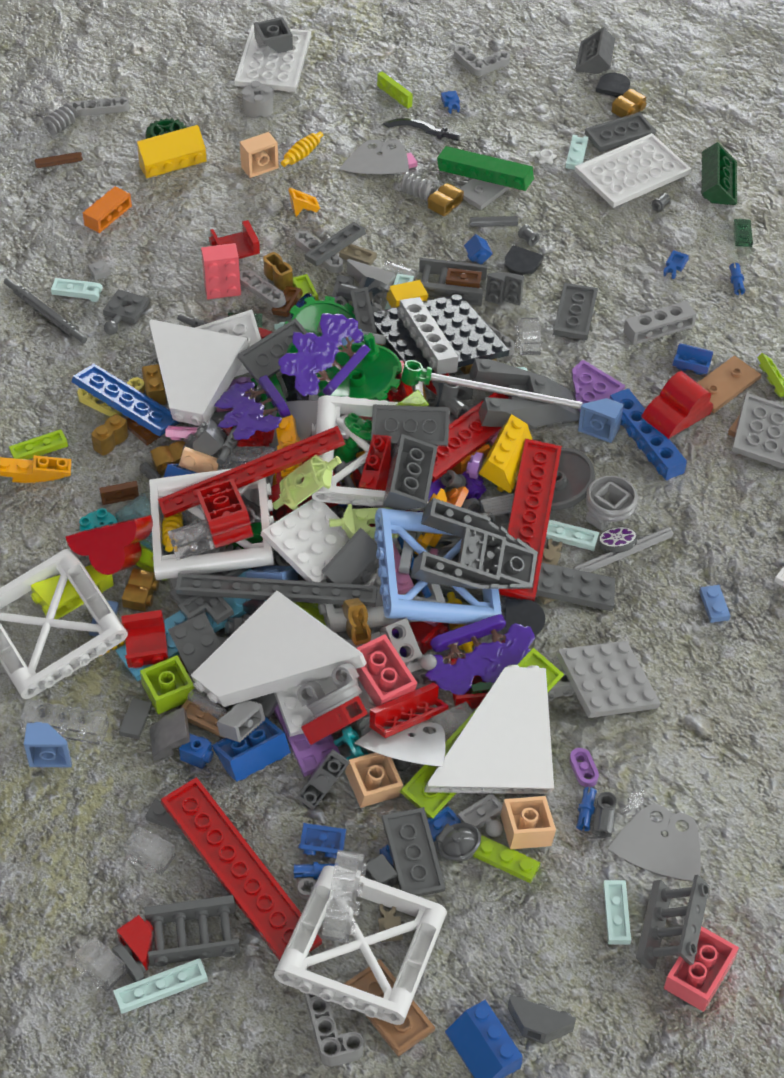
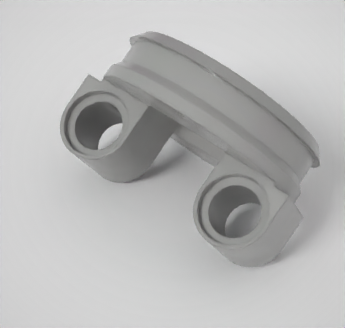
M603 476L594 480L588 486L585 501L589 510L586 514V521L603 531L610 522H618L629 518L637 506L638 494L635 487L627 480L618 476ZM608 491H610L609 500L614 502L615 506L602 498Z
M343 663L332 671V679L337 687L336 690L325 695L319 683L310 681L299 687L297 697L301 705H306L311 710L313 717L317 718L362 693V689L359 688L356 679L359 677V674L352 664ZM341 669L346 671L347 679L342 677ZM307 688L311 689L313 693L312 697L307 694Z

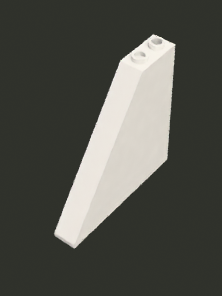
M151 319L149 321L173 420L199 426L204 421L207 423L217 409L214 406L215 403L227 391L242 365L237 356L249 348L247 338Z
M276 591L191 674V677L195 682L193 686L200 693L204 691L214 704L218 702L223 707L332 676V671L343 663H350L355 669L364 667L367 663L362 652L283 594Z
M509 665L504 668L445 756L443 767L438 766L428 781L424 792L551 793L554 789L546 668H539L536 665L528 666L527 668Z

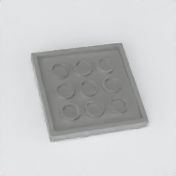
M746 393L731 451L784 469V405Z
M627 641L558 649L556 656L588 718L659 708L661 702Z

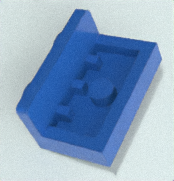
M679 343L672 366L679 370H692L699 375L707 374L713 351Z
M303 823L299 849L303 850V854L316 856V852L325 853L324 857L337 859L338 855L343 856L347 829Z

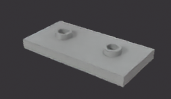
M472 179L459 189L464 191L463 200L482 210L510 189V187Z

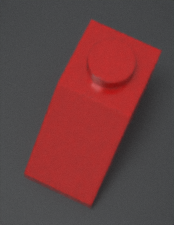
M138 915L117 929V935L120 943L130 948L135 962L139 960L147 971L150 962L148 952L152 951L154 941L152 932L154 929L148 920L144 921Z

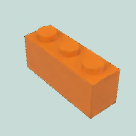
M116 186L113 187L83 212L84 225L98 233L102 232L132 207L130 193Z

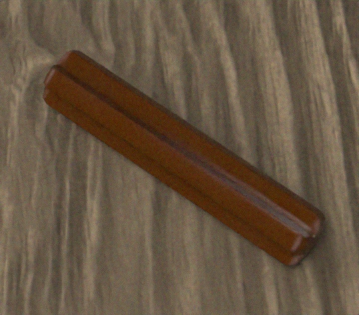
M81 152L38 158L34 162L35 167L38 169L81 162L83 157Z

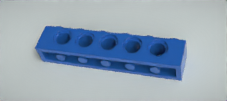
M627 388L611 394L609 399L624 404L620 425L626 429L629 437L633 438L637 447L644 452L648 461L655 466L658 474L662 475L665 480L684 474L687 460L670 439L641 417L645 408L630 389Z

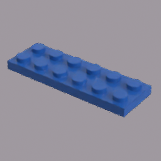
M95 364L77 373L72 378L71 382L79 388L105 402L108 406L113 407L124 416L137 422V424L147 428L153 434L162 436L166 433L168 426H176L180 423L173 420L169 409Z

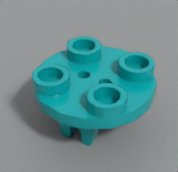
M100 508L80 518L79 530L81 532L118 522L114 515L107 512L106 509Z
M350 726L342 728L343 736L335 740L334 744L337 747L345 743L349 745L351 755L346 759L350 760L368 755L367 749L355 744L360 739L358 732L355 729L352 730Z

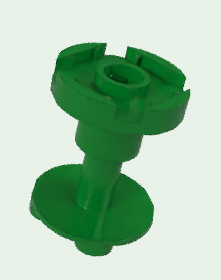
M349 413L344 419L346 427L356 436L371 441L372 421L369 419L365 421L356 414ZM351 437L344 439L345 445L334 449V458L338 456L341 462L345 461V463L357 459L356 454L359 451V447Z

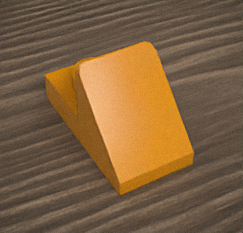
M293 188L288 189L291 206L296 217L303 208L307 211L318 212L320 206L316 197Z

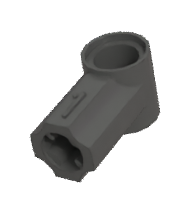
M611 792L601 793L597 800L593 834L600 838L611 837L617 798ZM607 803L610 807H605L602 804Z

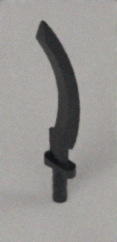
M400 118L383 123L388 128L400 125L417 127L426 131V134L437 136V139L440 140L443 137L456 141L460 139V135L449 133L448 128L436 129L433 125L420 120Z

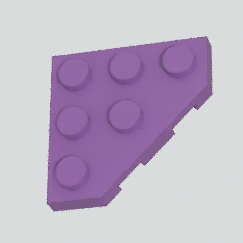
M582 360L572 369L571 374L576 401L583 402V404L605 398L609 399L611 394L625 390L624 384L585 360Z

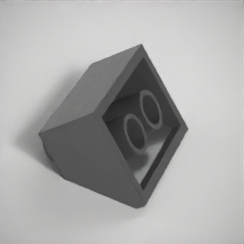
M605 27L581 41L576 71L600 74L611 67L615 38Z
M362 528L352 536L321 570L327 583L363 585L370 580L372 574L379 568V559L376 557L377 543Z

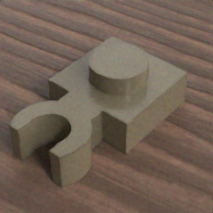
M550 539L547 549L544 548L542 563L558 566L561 559L562 542H559L558 546H553V539Z
M380 904L379 913L383 918H378L379 932L401 925L400 916L394 917L396 907L392 906L390 911H385L383 904ZM403 934L381 942L403 940Z

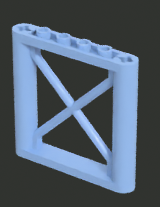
M386 508L377 509L374 538L377 541L376 557L379 559L378 576L381 579L380 595H382L385 618H407L408 620L469 625L494 615H502L499 589H482L484 602H479L465 588L452 586L470 605L412 600L428 584L421 580L405 595L398 594L392 533L398 534L419 555L423 551H427L407 531L452 534L421 524L423 512ZM461 540L443 558L452 560L460 552Z

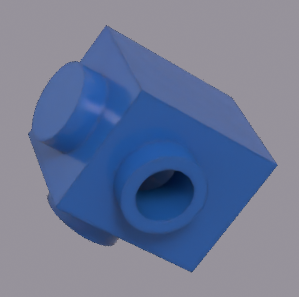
M476 234L464 245L468 253L467 257L472 262H477L480 265L493 254L487 241Z
M189 733L190 742L181 745L179 748L180 760L203 769L206 763H210L213 758L212 743L205 737H198Z

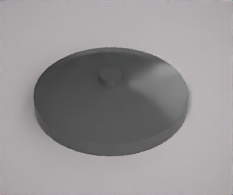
M561 448L551 510H562L572 507L586 498L587 488L595 480V471L591 460L584 453L571 448Z

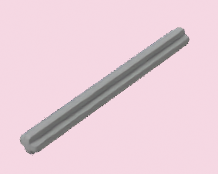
M666 527L638 539L637 544H634L633 548L621 553L610 551L574 566L573 569L592 572L671 538L673 531L670 527Z

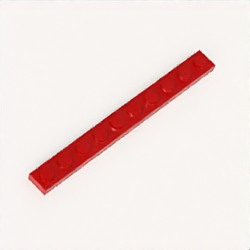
M335 426L158 499L164 517L168 518L199 505L200 502L196 493L198 489L230 479H234L237 488H241L307 461L314 455L319 456L345 445L338 426Z

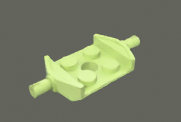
M314 455L281 480L280 498L272 503L273 508L277 510L286 504L295 510L298 508V504L323 486L329 489L331 487L332 470L342 463L341 459L336 456L327 462L321 457Z
M349 504L341 519H329V527L342 526L349 539L362 528L372 539H375L376 528L370 527L369 524H375V514L378 508L352 509V504ZM392 533V538L399 537L398 534Z

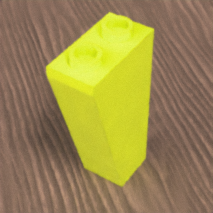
M92 565L85 567L101 593L114 586L112 574H102L95 570ZM60 575L31 585V598L36 604L39 603L42 606L45 615H47ZM69 579L66 582L54 619H60L84 604Z

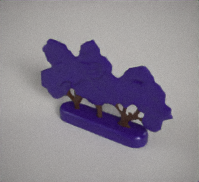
M323 313L319 323L322 336L317 337L314 333L303 335L300 332H293V344L298 349V353H286L279 359L278 364L282 374L296 376L295 389L303 396L308 394L317 395L319 392L318 383L320 380H326L328 384L322 392L330 396L371 349L365 344L357 352H352L351 350L353 342L359 343L364 339L363 333L358 329L357 320L353 318L347 319L343 314L332 315L330 313ZM342 338L346 339L348 344H346L345 346L347 348L343 346ZM338 352H346L350 357V360L343 367L335 361V355ZM336 366L340 371L333 379H330L325 370Z
M267 375L260 377L258 380L262 390L254 391V382L236 383L231 386L230 390L224 392L214 405L221 409L233 408L231 412L224 416V420L217 427L229 428L237 426L233 432L235 440L249 439L257 430L269 432L279 427L278 424L282 418L291 415L285 400ZM247 393L254 394L252 396H244ZM261 394H265L268 398L260 403L255 401V398ZM271 402L274 408L264 410V405ZM277 411L280 417L272 416V413Z
M501 614L440 634L430 641L433 651L443 652L451 649L446 657L433 655L437 660L436 667L428 670L425 676L430 681H436L439 688L443 690H449L456 695H464L471 688L474 676H481L482 680L486 683H495L505 667L518 665L531 651L528 647L534 641L535 635L531 627H524L516 623L511 625L508 633L504 635L497 633L506 626V621ZM493 634L491 643H479L477 640ZM499 638L505 639V643H502ZM471 641L475 645L474 651L470 653H462L457 647ZM454 654H456L457 662L455 665H451V657H455ZM459 654L464 655L465 658H460ZM447 659V664H444L443 660Z

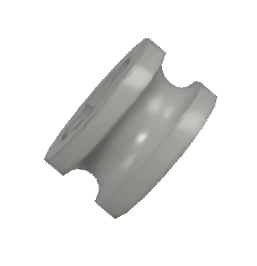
M303 878L298 883V895L301 899L308 901L316 884L314 879ZM304 887H311V892L304 891Z

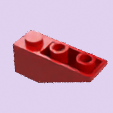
M373 434L358 488L386 490L390 470L391 436Z
M358 695L301 726V729L309 744L312 745L364 717L368 712Z

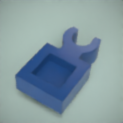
M442 92L441 100L444 107H448V112L451 114L452 109L460 112V100L457 92Z
M673 250L666 261V267L663 271L664 276L667 273H672V279H675L677 270H683L689 260V255Z

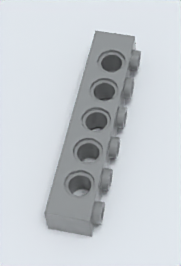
M421 298L400 300V305L397 308L398 317L402 319L405 328L409 330L410 336L414 338L417 347L421 349L423 357L429 362V366L439 375L457 372L458 355Z

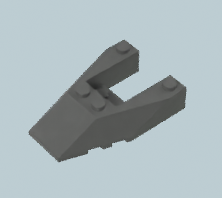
M475 358L469 373L471 381L576 401L573 391L548 377L498 361ZM509 395V399L485 397L478 412L482 426L502 427L512 414L527 423L530 430H535L538 426L546 425V427H550L554 423L562 422V424L579 421L580 411L576 408Z
M433 498L424 507L421 524L462 538L458 562L423 551L414 559L411 577L431 584L472 589H531L538 552L519 538L515 539L502 526L498 527L488 516Z

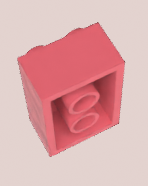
M236 243L201 247L207 300L241 295L239 256Z
M386 634L356 648L363 653L367 663L364 667L356 669L359 674L357 678L376 707L416 689L417 682Z
M701 926L694 964L689 965L679 956L666 978L664 989L704 1012L733 964L739 947Z

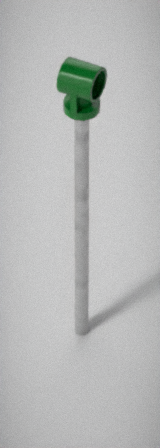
M415 360L405 362L401 381L409 386H415L419 381L423 382V385H429L430 380L576 409H581L583 402L432 373V367L424 369L422 364Z

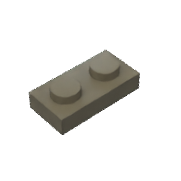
M350 244L339 252V257L371 266L377 258V253Z

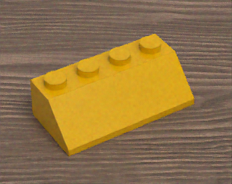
M198 125L137 141L139 166L146 179L207 162L206 148Z
M511 414L502 426L478 473L508 493L512 492L517 482L525 438L533 440L527 423Z

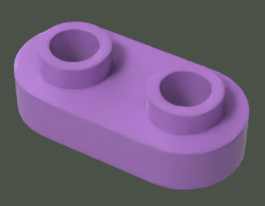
M476 452L475 455H471L466 470L469 478H478L484 453Z
M584 748L574 749L570 754V765L577 781L584 787H593L598 782L599 772L592 756Z

